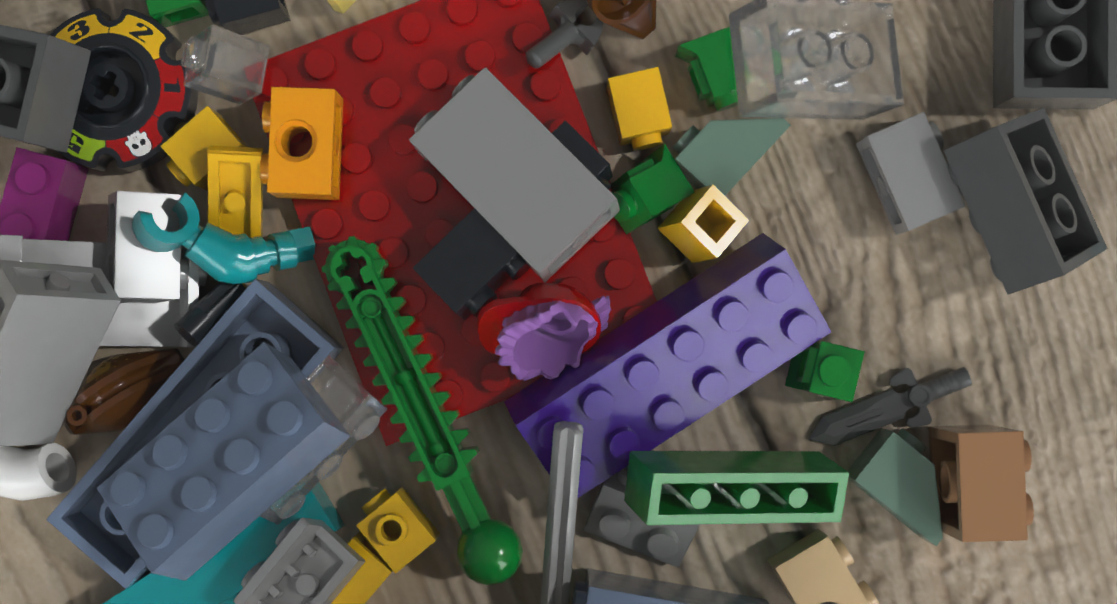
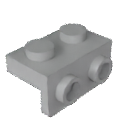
M628 466L605 480L587 517L584 531L679 568L700 524L646 525L624 501Z
M301 518L291 522L280 532L275 541L277 548L265 562L262 561L256 564L247 572L241 582L243 589L233 602L235 604H331L366 561L322 520Z

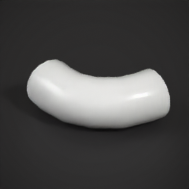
M49 443L34 449L0 446V497L20 501L56 496L67 492L73 487L76 481L77 470L71 454L63 446L56 443Z

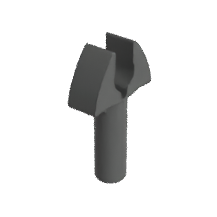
M567 0L555 5L549 17L558 24V28L526 52V61L531 67L540 68L570 44L578 45L585 55L589 54L601 35L603 22L597 18L589 26L574 25L576 18L583 14L588 6L586 0Z

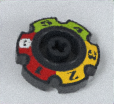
M91 9L79 13L59 25L50 34L51 36L91 50L67 153L58 152L75 163L102 172L106 171L108 164L114 159L119 168L132 172L147 168L165 158L168 154L161 148V145L174 135V129L177 124L181 122L188 123L195 117L198 104V81L195 68L185 59L176 60V53L182 46L181 42L168 29L151 17L130 9H123L119 18L114 21L101 9ZM113 85L120 88L119 93L115 97L109 93Z

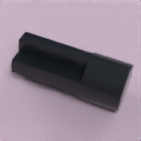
M219 282L174 324L176 330L187 342L196 347L246 288L242 283L230 284Z

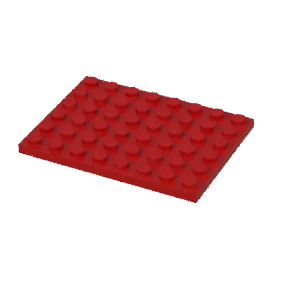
M420 0L242 69L261 121L264 102H271V87L335 89L343 98L339 200L292 199L302 228L311 226L315 241L314 260L386 446L399 442V437L407 428L405 423L392 424L390 418L398 411L396 404L383 405L381 399L389 392L387 385L374 386L372 380L380 373L378 366L365 367L363 361L371 354L369 347L356 348L354 342L362 335L360 328L347 329L345 323L353 316L351 310H338L336 304L344 295L338 291H329L326 273L322 272V266L326 264V258L330 253L328 248L331 245L336 246L340 242L348 240L349 236H355L369 244L373 242L380 247L379 253L389 263V266L384 271V278H395L398 282L390 294L392 297H405L407 303L399 310L401 316H414L416 321L408 329L410 335H423L425 340L416 349L419 354H432L433 359L425 368L428 373H441L442 378L434 387L437 392H450L451 396L443 406L445 410H458L460 415L456 419L507 400L543 377V375H538L526 381L523 379L519 380L515 374H512L510 366L499 365L500 356L487 351L480 342L476 327L477 317L471 314L466 320H463L413 269L474 207L428 160L426 161L409 141L415 134L414 129L417 123L427 113L434 110L438 112L453 98L452 93L455 87L469 75L476 76L486 67L551 133L566 120L599 153L560 52L540 68H533L526 61V52L552 32L540 0ZM302 132L292 138L289 149L293 157H300L309 152L312 146L311 134ZM614 217L545 282L572 286L586 295L591 301L602 296H609L611 311L607 321L608 328L601 331L599 339L657 302L631 233L626 235L620 223ZM353 256L350 257L351 267L344 271L345 276L356 278L363 290H377L375 285L365 284L360 274V269L367 265L366 261L358 260ZM530 268L517 280H512L509 277L495 292L498 294L497 299L519 297L526 287L544 282Z

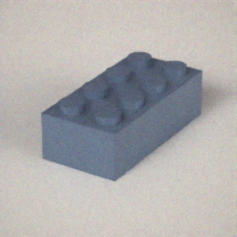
M263 342L100 484L97 490L149 571L153 574L186 581L345 442L350 435L293 359Z

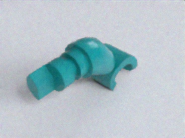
M186 192L177 200L172 208L179 218V229L176 232H168L156 225L152 213L138 210L133 217L132 230L137 240L144 247L155 252H170L180 246H184L188 249L185 256L219 282L230 284L250 283L257 279V275L269 273L270 266H273L276 271L295 268L299 262L314 260L315 241L311 226L269 234L267 241L262 236L249 238L244 233L234 235L208 222L202 227L199 225L200 218L197 205Z

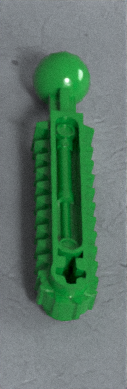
M349 236L348 240L342 241L336 246L331 245L328 248L330 253L326 258V264L322 266V272L326 273L329 282L327 287L329 291H338L344 295L336 304L338 310H351L353 316L345 325L347 329L360 328L362 335L354 344L356 348L369 347L371 354L363 363L365 367L378 366L380 373L372 382L374 386L387 385L389 392L381 401L383 405L396 404L398 411L390 418L392 424L405 423L407 430L399 439L401 443L413 442L416 447L408 457L409 461H422L425 466L416 477L418 482L432 481L436 491L443 490L462 530L456 549L459 567L466 577L478 584L491 586L503 583L515 574L521 564L523 549L520 537L510 525L501 520L490 518L471 477L474 469L470 461L480 450L478 446L463 447L461 441L470 431L468 428L454 429L452 425L460 413L458 410H445L443 406L451 394L449 391L437 392L434 387L442 378L440 372L428 373L425 368L433 359L431 353L419 354L416 349L425 339L423 335H410L408 329L416 320L414 316H401L399 310L407 301L405 297H392L390 294L398 282L395 278H384V271L389 266L388 261L383 259L379 253L380 247L375 243L369 244L355 236ZM353 256L358 260L366 261L367 265L360 269V274L365 284L375 285L377 290H363L356 278L345 276L344 271L351 267L350 257Z

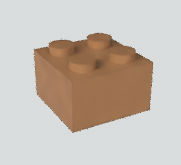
M994 425L928 426L930 461L935 464L942 532L961 542L1028 540L1027 526L1033 522L1034 508L1030 495L1026 493L1025 472H1028L1031 468L1032 455L1028 441L1024 440V431Z

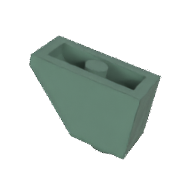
M784 118L710 120L701 131L693 125L672 147L679 153L675 161L686 179L696 189L713 184L725 196L791 124Z
M881 428L847 470L849 472L848 479L919 537L937 546L943 539L935 464L922 455L926 446L912 434L902 428L897 434L894 431Z

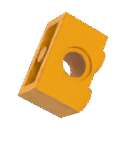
M271 87V102H264L262 109L263 130L265 133H269V153H263L260 160V179L263 185H267V193L277 198L339 200L343 98L335 89ZM302 132L310 133L312 136V146L309 152L300 157H293L289 149L292 138Z

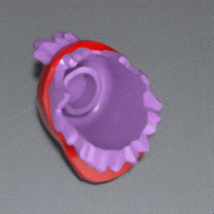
M536 283L526 287L519 297L497 299L483 306L477 317L476 327L479 339L487 351L500 356L499 365L510 366L512 374H515L517 379L526 381L538 375L553 379L559 376L565 366H572L574 368L580 366L581 354L597 342L601 331L608 328L607 321L611 311L609 296H602L591 301L586 295L572 286L557 283Z

